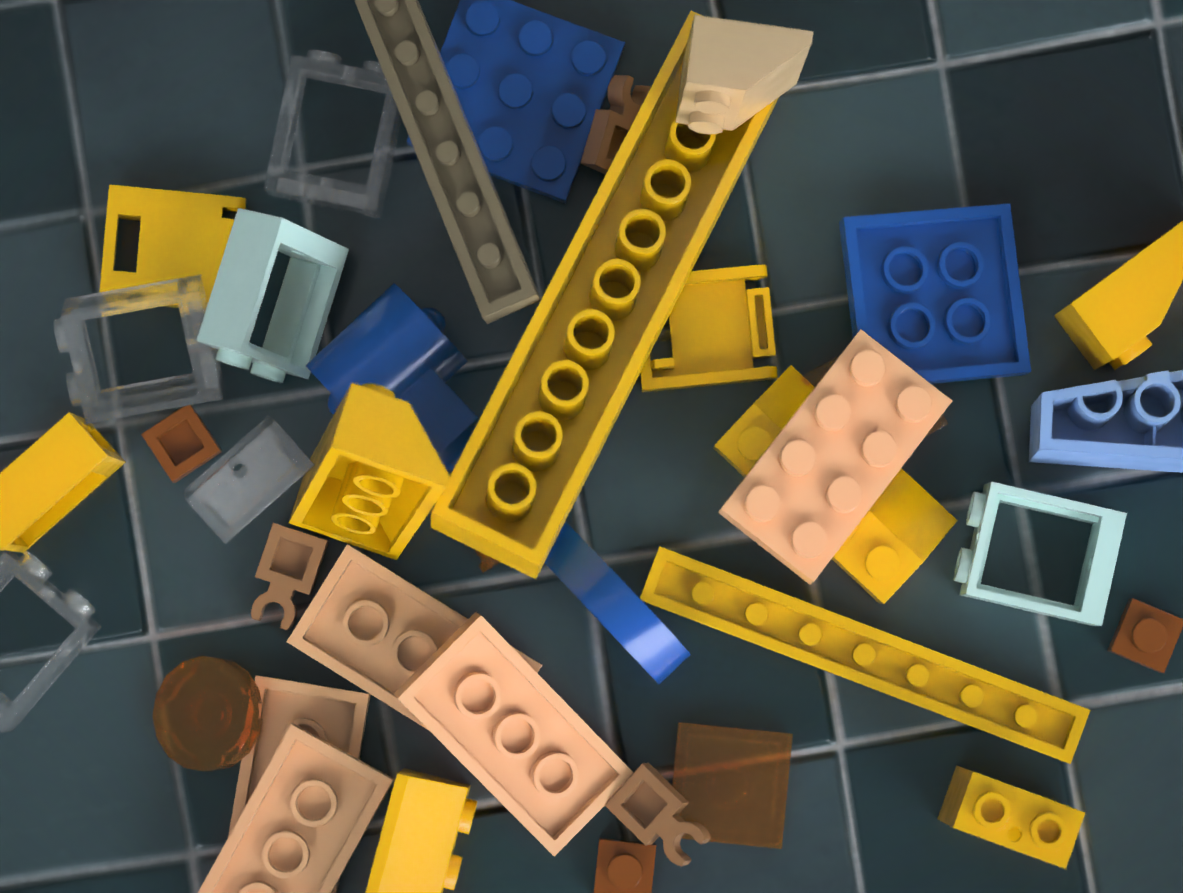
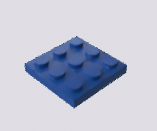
M460 0L440 55L490 176L566 204L581 165V159L595 111L603 107L609 83L617 70L625 48V42L512 0ZM408 135L406 142L409 146L413 147L410 137Z
M1010 203L843 217L839 221L853 338L860 329L863 330L930 384L1022 376L1031 372Z

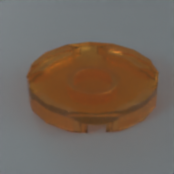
M199 656L183 661L166 675L156 693L152 716L156 738L167 756L184 768L210 772L233 767L250 753L260 735L262 719L258 718V703L262 704L259 688L249 672L232 660Z

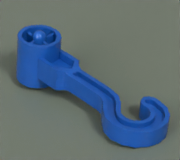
M393 283L320 351L306 367L331 393L327 404L332 415L335 414L351 382L358 385L376 384L392 391L395 398L409 402L444 467L452 472L479 418L445 382L468 361L443 334L446 326L443 314L436 308L427 307L420 309ZM565 521L545 564L647 673L660 684L691 654L628 585Z

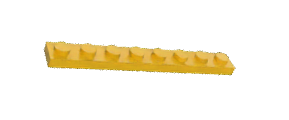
M661 546L658 548L640 599L645 603L1068 764L1072 762L1090 710Z

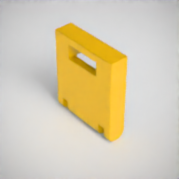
M109 185L99 300L206 310L234 223V219L222 218V210L237 212L238 208L246 210V198ZM119 218L141 221L136 273L114 271Z
M767 265L691 271L669 315L672 358L651 360L649 355L640 372L642 392L764 381L778 378L777 366L754 368L753 359L776 356L769 287L746 289L745 280L755 281L767 278Z

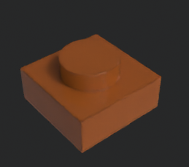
M190 403L141 434L174 483L223 452Z
M1129 598L1107 651L1159 673H1164L1182 631L1183 619L1134 598Z
M599 838L594 893H652L656 844L645 846L642 842Z

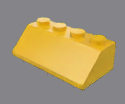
M790 365L720 438L713 449L745 478L815 387ZM901 468L839 548L832 560L879 604H885L927 559L958 520Z
M351 382L308 461L289 523L397 560L447 487L450 477L410 403L395 398L394 393L383 386L376 384L358 385Z
M407 768L397 773L365 893H443L444 888L454 891L463 857L453 854L458 832L470 833L478 802L467 798L471 785Z

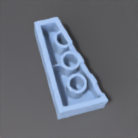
M1167 370L1122 381L1110 380L1042 392L1031 406L1029 462L1183 473V370L1173 372Z

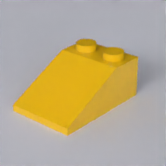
M1183 221L1054 315L1094 370L1107 363H1110L1113 369L1116 370L1123 364L1126 365L1153 345L1146 335L1161 325L1183 281Z

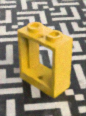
M68 412L0 473L1 551L26 552L126 463L89 420Z
M956 765L938 820L957 830L1066 869L1085 812Z

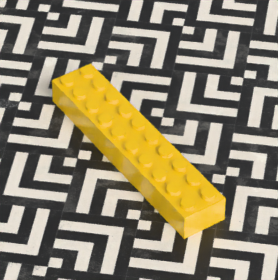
M692 10L453 469L447 487L431 512V528L534 579H537L779 99L778 97L733 131L723 129L718 134H702L692 131L688 124L675 123L685 49L694 15L702 16Z

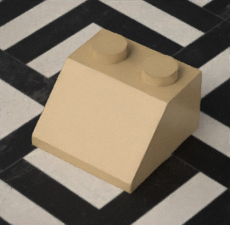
M694 15L683 57L675 123L688 124L692 131L702 134H718L723 129L733 131L797 84L812 44L813 31Z

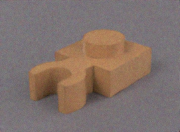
M614 75L608 86L610 109H596L581 159V164L605 175L651 86L635 85L631 97L630 91L634 78L631 76Z
M276 523L272 524L255 575L256 578L270 582L268 591L258 596L254 601L251 609L252 619L261 621L266 606L272 602H277L284 609V617L280 628L289 630L294 625L297 618V608L293 601L294 593L299 591L312 595L329 544L328 540Z
M642 763L605 805L645 846L652 845L660 837L663 840V849L667 858L678 866L688 865L692 860L688 854L683 852L680 846V840L685 833L690 834L699 844H705L711 839L710 833L702 824L695 821H685L679 815L688 805L689 801L650 763Z

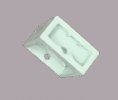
M238 208L196 341L218 349L215 359L217 361L249 370L251 363H253L250 371L253 375L283 383L286 374L309 379L311 371L306 365L317 354L349 249L284 218ZM279 251L290 256V261L261 348L249 343L276 255Z
M996 482L986 483L982 493L973 492L968 508L966 525L975 528L970 549L961 547L956 561L953 580L962 583L959 595L1090 626H1102L1127 513ZM999 502L1092 524L1074 605L981 584Z

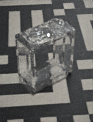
M308 50L307 57L292 55L264 189L271 197L381 218L402 118L380 63L364 61L363 68L342 65V57L320 50ZM307 78L386 93L367 185L288 170Z
M201 274L65 299L61 318L54 319L55 337L60 353H70L74 372L67 373L69 397L73 407L82 405L86 424L223 399L224 378L220 361L215 360L218 351L213 347L196 341L208 305ZM178 303L193 373L101 389L85 320Z
M268 415L184 489L183 494L189 505L226 544L312 468L314 464L278 423ZM237 464H242L239 470H233Z
M28 551L22 557L11 552H4L1 555L0 593L15 576L74 626L75 630L14 701L0 691L1 733L11 732L17 727L102 627L91 618L96 609L73 589L69 588L63 594L47 579L53 572Z

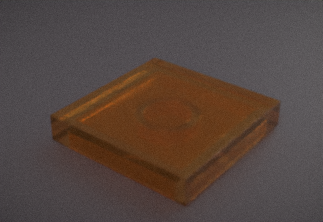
M678 722L672 786L689 801L688 805L679 815L685 821H695L702 824L710 833L711 839L708 842L782 849L793 734ZM685 833L681 838L695 840L690 834Z

